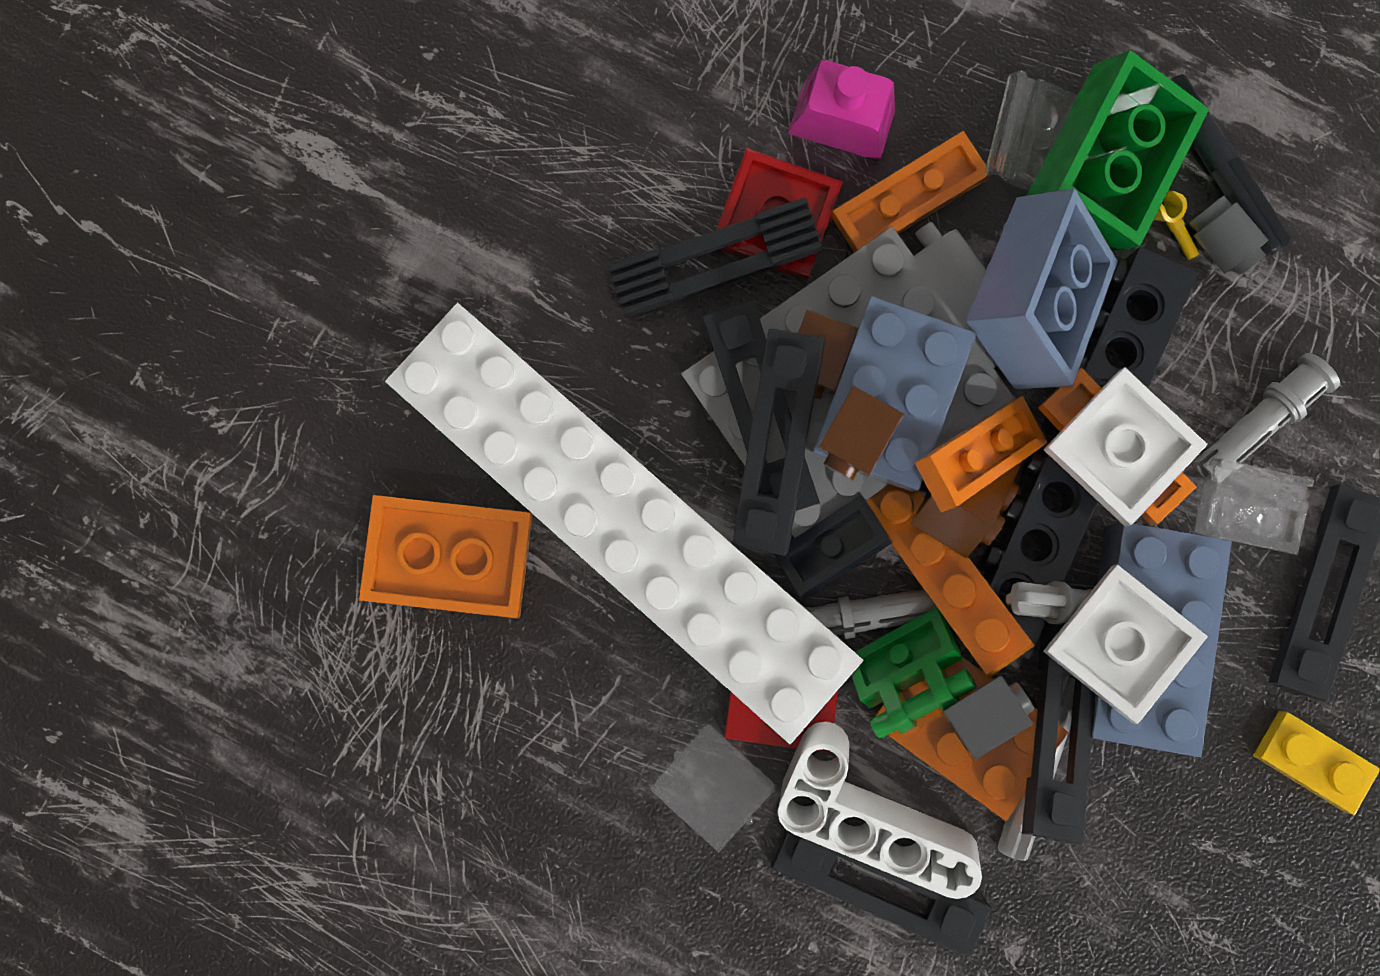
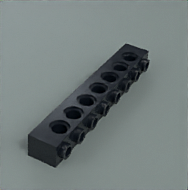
M1140 246L1127 258L1122 259L1119 257L1117 259L1118 262L1108 287L1111 289L1104 306H1101L1079 369L1083 368L1101 388L1121 370V368H1116L1108 362L1105 354L1107 345L1118 348L1124 356L1123 368L1131 372L1147 388L1149 387L1199 273ZM1127 299L1134 300L1143 307V321H1138L1129 315L1126 308ZM1046 416L1043 426L1049 429L1045 437L1047 444L1027 457L1022 469V474L1028 476L1021 494H1016L1013 501L1002 513V516L1006 518L1004 522L1007 524L999 543L993 540L988 546L980 564V569L986 572L984 579L998 597L999 589L1006 580H1012L1015 583L1025 582L1047 585L1052 581L1063 582L1098 504V501L1044 451V448L1060 433ZM1046 485L1056 487L1062 494L1063 504L1057 513L1047 509L1042 501V492ZM1026 532L1035 534L1042 544V552L1035 561L1026 558L1021 551V539ZM1008 609L1032 643L1036 645L1046 620L1041 617L1016 615L1012 609ZM1035 646L1018 658L1030 659Z

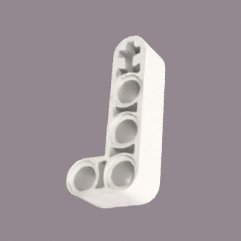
M830 722L815 723L807 728L782 783L778 816L786 830L946 897L959 899L966 898L975 893L981 884L982 873L977 842L971 834L961 828L845 782L849 763V740L847 734L841 727ZM825 749L830 750L837 757L830 761H822L815 758L812 753L816 750ZM797 796H806L813 799L816 803L810 806H802L795 803L792 799ZM848 817H858L866 821V823L860 826H851L842 820ZM899 838H910L916 841V843L904 847L895 844L893 841Z

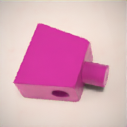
M821 60L802 85L788 134L880 161L895 114L894 82L888 78L868 73L860 67H848L828 60Z

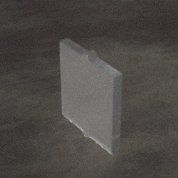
M707 723L683 751H675V760L650 787V790L719 853L744 824L750 825L753 823V813L776 789L777 785Z

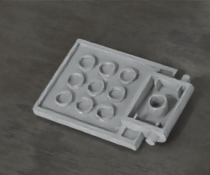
M932 222L926 224L915 233L925 249L913 256L892 226L760 318L766 339L768 329L798 333L806 310L857 327L859 330L870 298L873 296L972 331L966 320L985 276L986 269L957 229L942 236ZM977 336L973 342L934 449L1014 399L1012 393L994 370L997 367L995 361ZM713 351L681 374L745 466L747 451ZM751 358L748 361L737 363L736 368L752 417H754L761 373L756 358ZM783 388L791 416L793 417L797 391ZM823 392L821 399L814 398L804 454L820 504L795 511L792 529L794 538L860 495L867 500L889 485V483L870 476L866 477L859 472L852 481L823 464L824 459L813 456L814 448L834 395ZM774 413L766 451L767 463L786 457V450Z

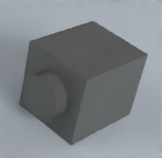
M1000 676L946 709L943 715L972 760L975 761L1033 725L1027 714L1034 711V707L1016 681L1008 686L1003 677Z

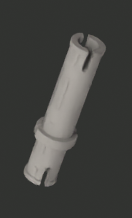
M925 590L856 600H849L848 596L837 598V603L805 607V609L836 636L843 635L844 639L855 638V633L902 626L937 606Z

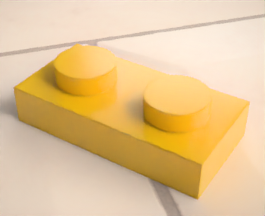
M1278 711L1253 755L1333 806L1352 815L1356 814L1380 771V768L1284 711Z

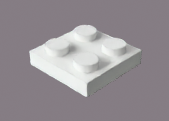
M1123 368L1107 382L1044 448V451L1124 526H1130L1208 444L1131 372Z
M1113 565L1043 652L1131 723L1138 724L1208 636L1119 565Z

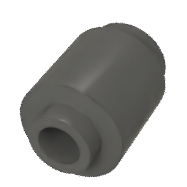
M1222 196L1189 222L1197 232L1193 237L1224 274L1234 268L1241 275L1266 256L1260 247L1268 241L1267 237L1237 202L1232 205L1225 196Z

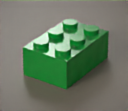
M1131 50L1094 64L1026 196L1075 188L1111 251L1138 247L1146 236L1209 108Z

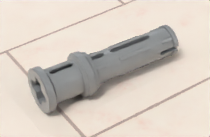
M1305 353L1297 360L1298 367L1280 383L1272 382L1265 388L1263 400L1257 407L1238 421L1209 449L1192 461L1194 469L1205 481L1209 480L1211 485L1217 486L1235 467L1247 459L1286 423L1300 422L1307 415L1306 408L1323 393H1333L1340 386V379L1334 369L1315 354Z

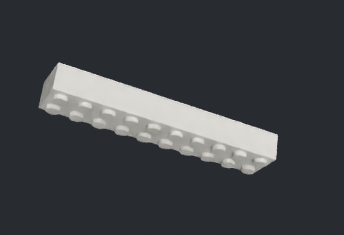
M458 302L385 381L789 744L796 739L864 661Z

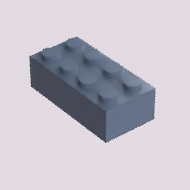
M1122 523L1105 526L1097 584L1111 566L1119 565L1208 637L1138 724L1131 723L1095 694L1093 739L1202 757L1232 541L1138 524L1124 526Z

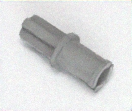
M1052 581L1047 585L1017 582L1012 585L1011 593L1006 595V604L1012 606L1013 613L1016 615L1041 617L1050 624L1060 625L1069 620L1093 589H1074L1061 581Z

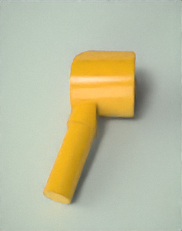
M1168 190L1164 198V206L1161 204L1154 220L1166 222L1187 260H1190L1199 255V252L1182 219L1187 209V200L1184 195Z

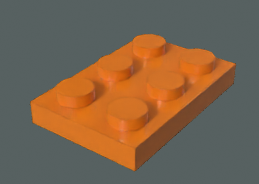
M373 495L359 601L520 618L533 514L529 512Z
M962 659L945 668L948 678L967 669L976 683L977 688L959 697L960 701L994 680L966 659ZM926 679L902 691L905 700L925 691L929 686ZM884 705L882 706V708L876 716L886 711ZM941 708L917 719V726L901 734L896 730L888 736L1004 821H1007L1024 797L1027 778L1031 777L1038 710L1034 708V711L1027 714L1033 725L975 761L972 760L943 715L944 711ZM1059 724L1056 750L1069 732Z

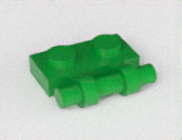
M937 607L855 651L864 660L851 674L860 701L868 708L883 702L886 708L885 712L870 719L871 727L880 739L896 730L901 734L917 726V719L938 708L945 711L960 701L959 697L977 688L973 677L967 669L949 678L946 674L945 668L964 658L948 621ZM926 679L929 688L905 700L902 691Z

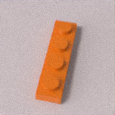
M892 484L887 485L867 499V502L893 541L892 546L986 675L990 678L1033 648L1035 645L969 557H963L911 524L923 500L920 492H911Z

